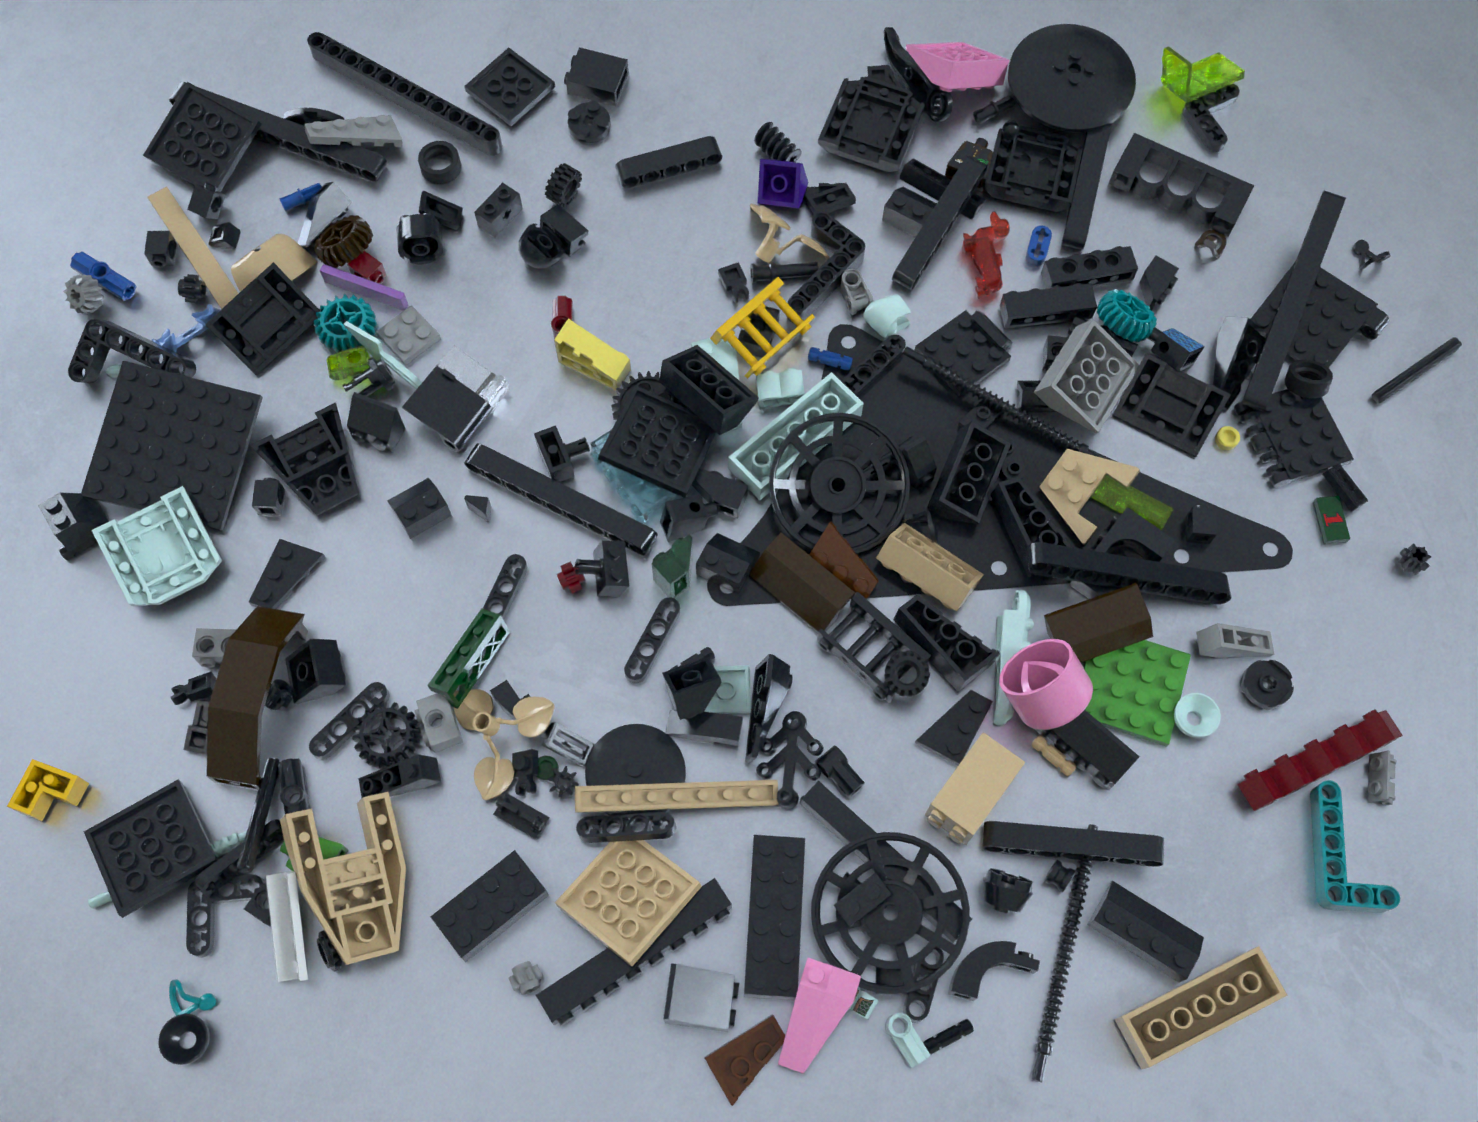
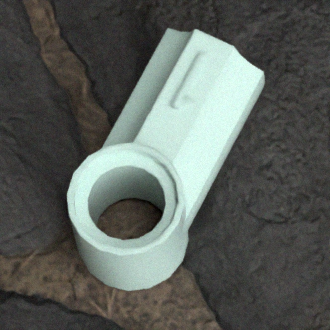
M897 1013L887 1019L885 1029L896 1043L910 1068L931 1056L907 1015ZM896 1018L902 1019L905 1023V1030L901 1034L896 1033L892 1028L893 1020Z

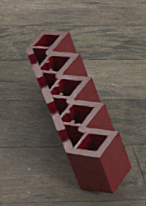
M1374 709L1363 715L1364 721L1351 727L1344 724L1333 730L1335 735L1321 742L1314 739L1303 746L1305 748L1303 752L1291 757L1287 754L1282 755L1273 761L1275 763L1273 767L1262 772H1258L1255 769L1243 776L1245 781L1239 783L1238 786L1253 811H1256L1402 737V733L1387 710L1377 712Z

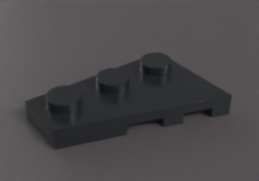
M279 539L248 602L255 607L277 609L293 592V588L302 578L305 579L310 574V570L318 562L320 563L325 558V555Z
M970 690L915 741V744L959 766L993 701Z

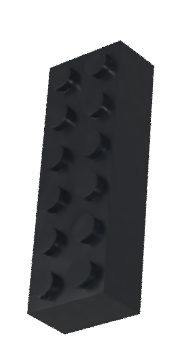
M754 835L744 984V997L791 1001L796 999L799 978L805 838Z

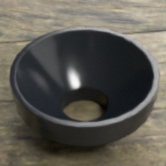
M180 1014L172 1017L166 1022L159 1034L158 1047L160 1053L168 1062L177 1065H185L197 1061L206 1052L209 1045L210 1032L208 1026L201 1018L193 1014ZM192 1032L196 1036V1042L193 1047L185 1049L182 1046V1038L186 1033Z

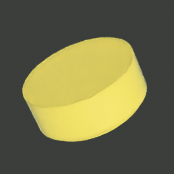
M1231 426L1220 428L1215 435V443L1223 450L1234 449L1240 441L1239 432Z

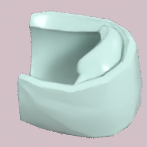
M894 294L871 302L866 307L863 317L876 332L886 339L910 325L905 315L910 314L911 311L898 294Z

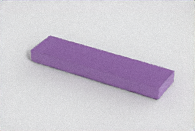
M323 264L319 270L325 283L403 311L408 307L404 292Z

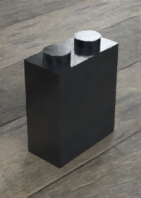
M579 47L577 54L572 57L571 69L569 72H566L564 77L567 93L616 106L629 74L628 59Z

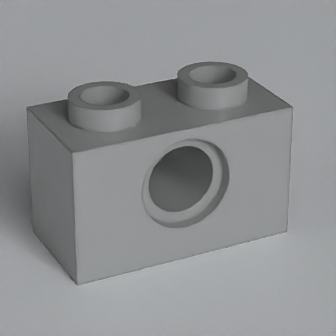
M436 693L416 701L418 709L414 710L419 724L423 723L425 732L422 733V737L426 747L431 746L434 752H438L463 743L452 707L445 696ZM435 719H443V722L440 726H431L432 722Z

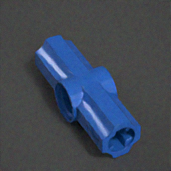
M83 251L80 253L76 252L71 258L70 267L81 275H91L93 279L98 280V286L102 287L101 290H107L123 301L130 300L135 295V283L112 270L107 263L97 261Z

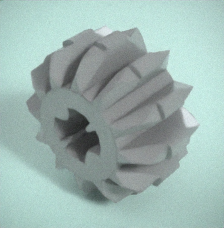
M76 275L65 283L67 289L63 292L67 295L65 301L70 302V309H75L77 313H92L103 305L101 301L104 298L101 294L102 287L98 286V280L93 279L91 275Z

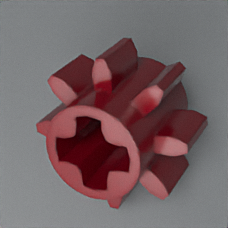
M571 561L561 565L562 572L558 573L557 577L563 590L570 589L572 593L581 590V583L586 581L584 574L577 575L575 570L579 568L573 567Z

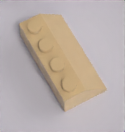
M906 523L889 535L876 557L884 567L895 570L901 574L905 581L916 584L925 594L936 597L946 608L954 609L955 611H958L984 576V574L938 544L933 543L932 540Z

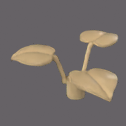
M750 204V210H754L760 215L762 223L765 222L770 225L765 239L755 252L761 260L770 263L776 254L781 255L785 249L797 241L805 243L825 256L826 260L829 259L825 249L818 242L803 234L796 236L779 248L780 243L773 238L778 226L787 230L791 229L790 226L767 207Z
M472 689L459 708H454L460 725L467 730H477L484 734L483 739L487 741L495 755V759L486 757L475 767L474 781L483 800H491L500 796L510 786L514 777L512 762L508 759H500V754L490 737L499 731L500 724H518V731L526 737L531 738L541 735L550 724L555 709L553 702L543 697L524 698L513 708L516 720H506L490 715L493 711V699L489 693L481 689Z

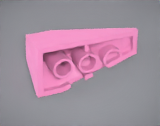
M807 958L778 1065L805 1073L826 1040L854 1003L861 980L860 975Z

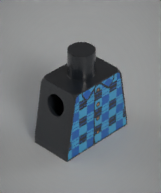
M1155 327L1147 338L1155 343L1151 352L1178 372L1193 366L1205 347L1173 328L1162 332Z

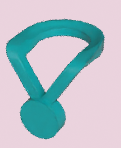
M178 979L170 982V1004L176 1016L190 1014L198 1008L207 1011L216 1005V998L213 994L207 993L198 998L185 994ZM176 987L182 999L194 1003L181 1011L177 1003Z

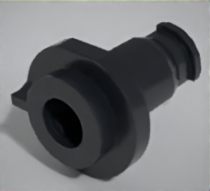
M372 357L368 360L370 367L355 376L348 384H343V388L347 392L368 378L372 384L359 392V394L368 397L383 386L388 391L394 388L393 384L396 382L382 359L377 361Z

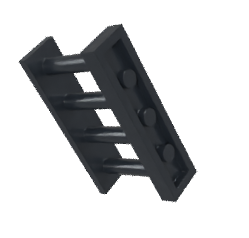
M857 592L850 601L851 612L830 634L826 633L822 628L820 629L817 637L818 644L826 652L831 651L873 689V693L881 701L886 700L890 704L895 693L887 686L886 681L883 683L873 672L894 650L916 652L925 659L927 664L931 655ZM858 618H863L869 623V628L846 650L837 642V639ZM876 634L883 635L887 639V644L866 666L861 664L855 656ZM905 664L899 667L897 671L899 680L913 667L912 665Z

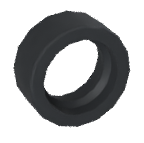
M446 141L430 142L419 152L418 163L422 176L427 181L434 184H445L451 182L459 175L461 161L457 149L451 143ZM438 155H446L452 158L451 164L445 169L433 170L427 166L429 160Z
M1297 360L1288 367L1285 386L1292 393L1301 397L1320 398L1328 393L1333 373L1328 367L1319 362Z

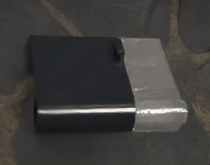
M453 345L402 408L438 433L443 443L450 449L459 452L508 392L509 382L502 375H495Z

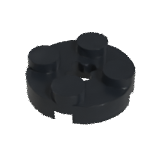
M592 100L588 103H582L568 112V129L576 140L582 139L586 140V143H595L605 138L608 134V129L611 125L608 111L599 102ZM587 120H592V122H593L592 125H589L588 123H586V124H584V123H585V121H587Z
M1258 660L1252 663L1244 672L1241 690L1253 704L1265 710H1271L1283 705L1292 696L1294 690L1291 681L1292 675L1287 667L1276 660ZM1262 679L1265 681L1270 679L1273 689L1265 688Z

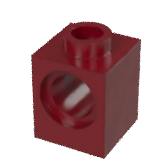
M363 251V254H360L357 259L347 264L351 274L381 284L386 276L383 264L366 251Z

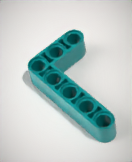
M1331 780L1320 783L1310 792L1315 893L1318 904L1325 909L1384 913L1396 908L1400 903V895L1394 887L1347 883L1341 788L1336 782ZM1322 789L1328 792L1329 799L1322 795ZM1323 814L1329 816L1331 824L1325 822ZM1325 839L1332 843V850L1325 845ZM1327 864L1334 869V875L1328 873L1326 869ZM1328 890L1334 892L1336 901L1329 898ZM1354 892L1361 896V903L1357 902L1354 898ZM1380 894L1387 898V905L1382 903Z

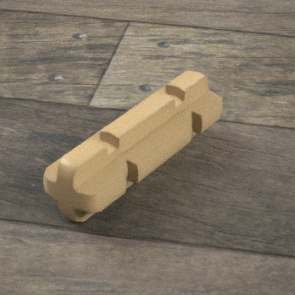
M1039 735L1032 742V747L1038 752L1041 751V755L1056 768L1059 766L1061 768L1060 771L1064 775L1070 776L1076 769V765L1070 759L1067 761L1063 753L1052 744H1047L1048 741Z

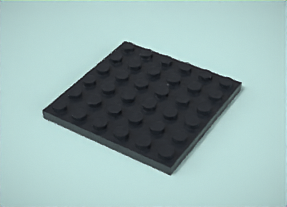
M122 361L81 496L140 511L160 501L161 496L183 486L204 527L223 531L263 397L259 394Z

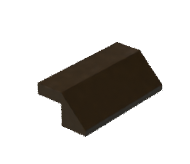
M780 533L764 550L749 574V577L817 633L821 628L826 632L837 620L838 613L855 594L854 591L783 533Z
M1136 583L1044 615L1046 630L1050 639H1059L1067 642L1080 663L1153 637L1151 617Z

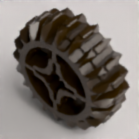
M350 215L348 218L343 217L342 220H337L333 225L330 224V227L324 229V233L319 235V239L315 242V253L318 259L325 265L334 268L343 267L346 263H351L352 260L357 259L360 254H363V251L369 247L368 244L372 242L373 233L369 224L362 217L360 218L359 215Z

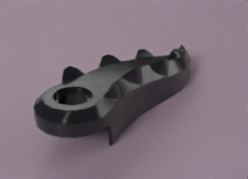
M886 27L884 29V43L892 68L907 89L913 93V98L920 104L921 102L925 104L923 113H927L932 121H946L953 110L951 93L940 90V86L933 84L908 51L902 47L899 36L894 28ZM941 99H942V109H940V100H941Z

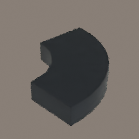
M296 108L284 113V119L303 126L316 121L327 122L345 119L336 113L318 108Z

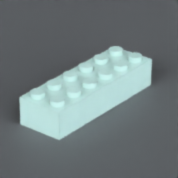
M831 372L728 457V469L738 479L748 485V489L761 500L769 493V475L774 455L790 432L800 424L824 414L848 413L861 416L864 403ZM834 421L814 425L804 430L798 437L808 446L820 438L833 436ZM843 422V431L852 423ZM792 443L787 446L779 461L776 479H786L789 477L792 465L800 454ZM827 444L814 449L812 453L815 455ZM805 459L802 461L800 467H801L805 462H807Z

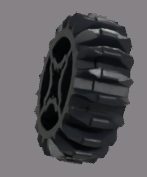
M384 702L382 709H380L377 704H374V712L371 713L369 710H365L367 717L365 719L358 717V721L362 725L354 726V731L358 733L352 736L353 741L357 742L354 748L357 752H360L359 757L362 760L367 759L366 763L369 766L375 763L376 768L381 769L384 763L388 767L393 762H400L402 758L408 759L409 756L407 754L409 752L416 754L417 750L413 745H420L421 741L416 737L422 735V731L417 728L420 725L419 722L413 720L415 714L412 711L408 712L406 706L403 705L399 708L398 703L394 702L389 707V704ZM391 718L404 722L406 729L393 727ZM378 722H380L379 727L376 728V729H374V730H372V728H373ZM389 730L392 735L385 741L383 735ZM403 741V743L397 749L394 750V746L398 742ZM369 742L381 744L384 753L371 750Z

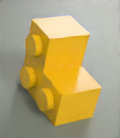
M32 759L7 807L23 815L43 821L54 798L78 806L89 783L79 776Z

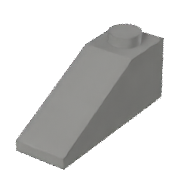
M1217 623L1196 632L1199 652L1202 656L1227 658L1275 655L1270 631Z

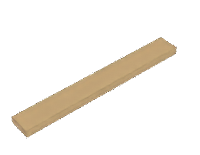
M166 186L147 197L222 309L238 294L237 290L168 187Z
M778 780L575 786V813L779 805L777 801Z

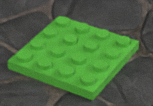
M1143 640L1086 660L1084 669L1092 681L1093 694L1085 710L1106 728L1167 747L1170 744L1175 723L1174 709L1181 698L1191 654Z

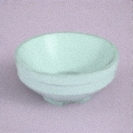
M1190 693L1178 701L1174 709V720L1177 727L1184 734L1193 738H1203L1209 736L1218 728L1221 714L1218 705L1209 696L1201 693ZM1187 714H1197L1200 718L1199 725H1191L1187 721Z

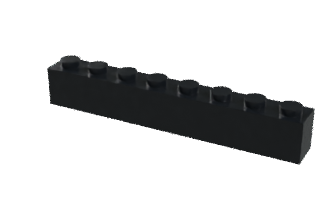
M714 878L698 890L632 967L607 948L536 994V997L552 1024L556 1025L559 1023L562 1026L574 1018L573 1013L580 1008L585 1011L596 1004L595 998L605 993L607 996L620 987L618 983L625 978L630 981L642 973L641 968L648 963L653 966L664 958L663 953L672 948L673 951L681 948L686 944L685 939L690 935L694 934L696 937L708 929L707 924L716 919L719 922L730 915L728 910L732 908V903Z

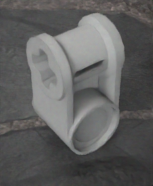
M856 269L844 271L840 291L846 301L851 315H854L857 311L866 308L874 300L859 271ZM847 282H853V283H855V284H854V285H850V284H848Z

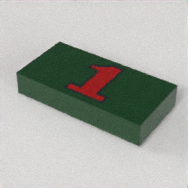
M1340 497L1316 498L1314 505L1324 544L1348 542L1350 535Z

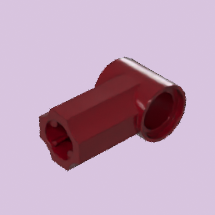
M557 296V298L553 299L551 327L554 339L568 319L573 321V301L566 296Z

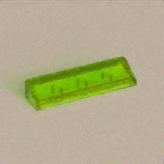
M1108 475L1105 476L1091 495V498L1121 514L1127 507L1160 530L1163 529L1173 512L1172 507L1130 485L1126 488Z

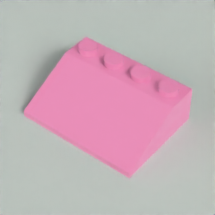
M964 42L906 44L908 53L933 84L940 86V90L952 92L953 89L966 91L967 88L980 90L981 87L993 89L994 86L1004 84L1009 59Z

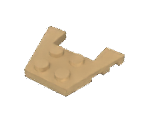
M1067 449L1039 487L1080 542L1086 545L1098 528L1078 514L1106 475L1128 488L1140 472V469L1135 466Z

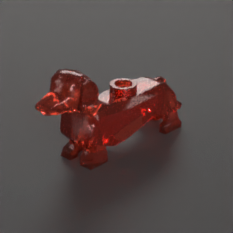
M995 211L990 215L991 226L977 229L972 236L968 233H963L965 253L972 252L973 264L982 279L980 277L975 278L977 299L989 296L999 291L1003 286L1000 267L1003 266L1000 253L996 254L994 244L997 241L1006 239L1010 232V225L1006 219H1000Z

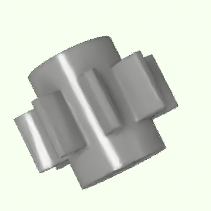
M530 961L523 962L512 968L514 975L509 977L513 990H520L522 995L540 987L538 981L543 979L538 965L532 967Z

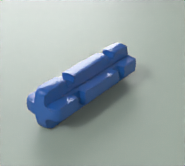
M811 347L808 353V359L817 362V360H820L822 364L833 367L841 366V369L850 370L853 361L852 357L845 355L840 357L841 354L826 350L820 351L819 348Z

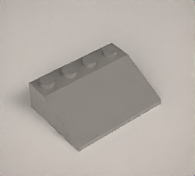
M1092 319L1075 327L1034 393L1051 409L1098 433L1138 369L1139 364Z

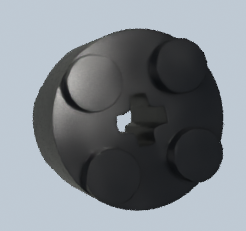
M425 213L410 216L403 215L399 218L396 232L398 253L401 258L410 259V263L428 264L435 261V257L439 254L440 256L442 255V229L439 221L435 219V215Z

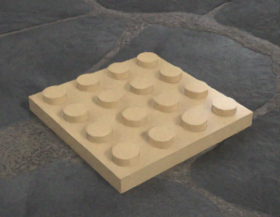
M617 841L608 843L557 899L555 904L632 967L702 886L698 880L646 841Z

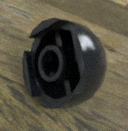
M537 224L528 225L518 243V250L522 259L527 265L537 269L552 267L564 254V249L562 250L560 247L562 245L561 239L546 226L539 228L536 227Z

